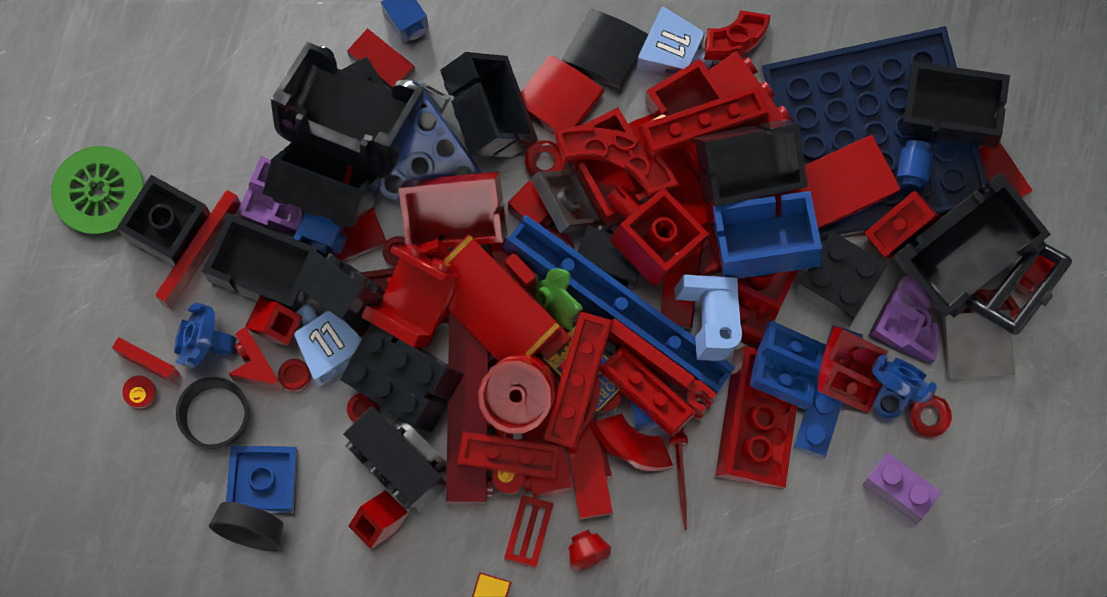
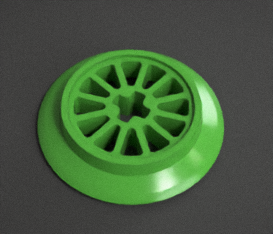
M108 146L87 147L70 155L57 169L51 185L52 204L59 218L72 229L88 234L110 232L117 229V226L143 188V179L136 163L124 152ZM104 167L109 168L105 175L102 177V169ZM96 168V176L93 178L89 170ZM115 172H118L120 174L117 177L111 179ZM83 173H86L89 180L84 181L79 177ZM122 182L125 184L124 187H115ZM75 183L83 186V188L73 189ZM93 187L102 188L104 194L101 197L97 194L94 195ZM112 195H124V196H123V199H122V200H119V199L115 198V197L112 196ZM73 196H82L73 201ZM111 201L117 204L118 206L114 210H111L110 206L108 205V202ZM86 204L82 211L78 210L79 207ZM102 205H105L108 213L105 215H101ZM95 206V215L90 216L89 213Z

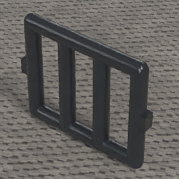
M1048 244L1033 257L1026 253L1020 258L987 304L971 295L965 301L969 305L968 309L1010 334L1018 335L1041 305L1046 307L1052 299L1051 291L1071 266L1072 259ZM1039 255L1055 263L1014 320L998 311Z

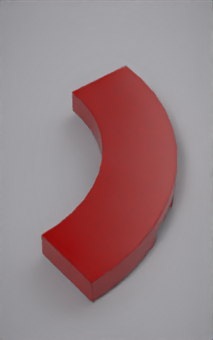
M592 125L573 126L553 131L564 163L577 160H598L613 164L630 174L642 187L648 199H651L663 188L668 192L679 189V184L673 172L660 155L650 158L646 146L638 138L616 129L596 128Z

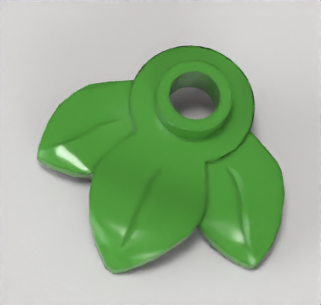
M554 268L548 271L546 279L537 282L535 286V299L545 310L549 311L552 318L563 329L572 330L573 323L571 317L577 315L582 310V306L566 291L570 282V273L564 269Z

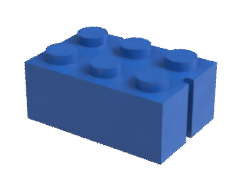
M811 192L781 195V217H775V196L713 206V225L723 277L740 279L820 267L822 245Z

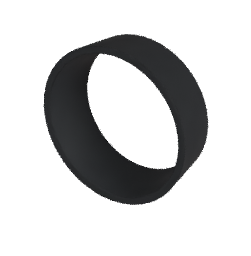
M221 377L199 379L183 391L177 402V425L181 433L196 445L206 448L226 447L235 442L246 428L248 421L246 398L241 389L228 379ZM211 388H223L233 392L242 402L245 411L239 430L228 440L217 444H204L197 440L189 431L186 420L187 410L191 401L202 391Z
M235 502L220 503L209 524V528L214 533L229 541L264 551H276L280 548L284 526L280 519L266 511Z

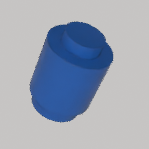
M910 140L906 142V147L902 148L896 180L902 183L901 186L903 188L920 190L921 187L928 185L934 156L931 152L932 146L929 143Z

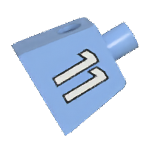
M662 6L638 56L637 69L670 77L699 59L702 60L709 70L712 68L715 60L704 59V50L701 47L705 33Z
M310 303L296 312L302 316L300 321L304 327L296 331L294 336L308 368L319 387L347 368L362 338L344 320L337 317L328 310L320 316L313 304Z

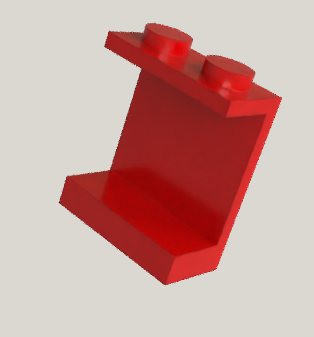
M407 243L406 247L392 246L390 252L400 257L380 304L366 305L361 317L412 347H429L460 275L451 271L452 266L447 262L437 258L431 260L425 257V251L418 246Z

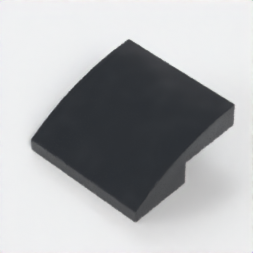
M590 8L564 54L562 61L576 70L591 74L595 81L622 89L638 60L648 34L625 21Z

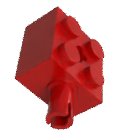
M619 185L616 188L617 190L614 189L607 196L606 201L625 220L618 226L610 242L656 287L700 248L709 233L665 188L661 189L645 204L639 205Z

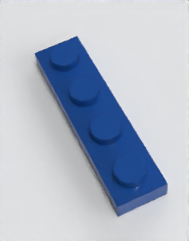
M832 325V327H831V329H830V332H829V335H828V339H827V342H826V346H827V344H828L829 338H830V336H831V333H832V331H833L835 325ZM841 328L860 338H863V334L845 328ZM818 375L815 381L813 405L804 412L793 448L825 458L843 402L818 391Z

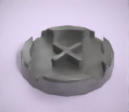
M398 418L392 424L397 432L403 428L400 432L402 437L426 461L432 462L435 460L431 466L436 471H439L447 463L409 423Z

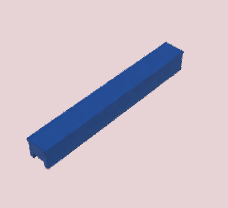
M524 216L501 247L510 255L516 254L530 270L543 279H546L548 271L554 268L568 271L570 273V282L566 291L585 310L592 315L612 321L615 318L694 376V380L702 381L716 394L736 368L725 359L720 361L697 360L694 336L529 216Z

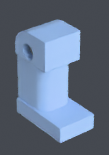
M683 275L674 288L675 300L700 301L702 329L695 337L697 360H724L737 347L742 337L737 278Z

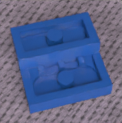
M771 320L766 326L756 354L750 386L806 410L813 405L815 381L820 373L826 344Z

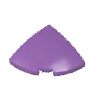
M260 156L249 181L247 192L237 212V217L270 230L296 233L302 218V208L291 204H279L272 197L263 194L271 160Z
M905 275L899 280L885 302L871 329L870 335L907 355L929 363L935 362L939 347L938 324L934 323L931 325V317L926 310L931 307L929 300L910 278Z

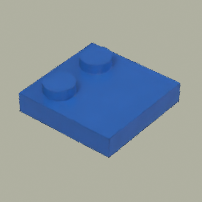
M231 445L226 502L249 505L268 513H293L298 457L297 447Z

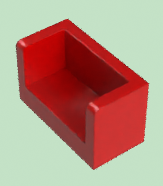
M913 191L864 233L885 258L891 259L894 254L936 222L940 216L919 192Z

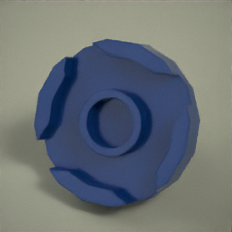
M201 303L191 305L188 311L192 312L189 320L182 319L176 334L174 353L180 355L176 363L194 368L200 364L207 351L221 355H233L237 338L214 330L215 312L213 308Z
M881 355L872 367V371L876 378L884 384L874 403L875 410L882 418L895 419L899 417L909 400L927 403L932 399L937 387L934 382L928 384L924 381L927 374L902 359L895 358L892 363L887 361V355ZM886 395L895 396L899 401V408L894 411L886 410L882 405V398Z

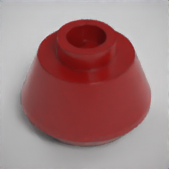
M589 530L571 538L573 544L568 546L570 567L577 572L606 560L611 556L612 547L598 533L591 534Z

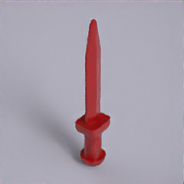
M683 426L673 437H669L668 443L669 447L676 448L680 505L684 527L687 530V499L682 446L688 445V437L684 434Z

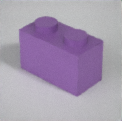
M888 452L863 483V486L916 525L924 518L942 493Z

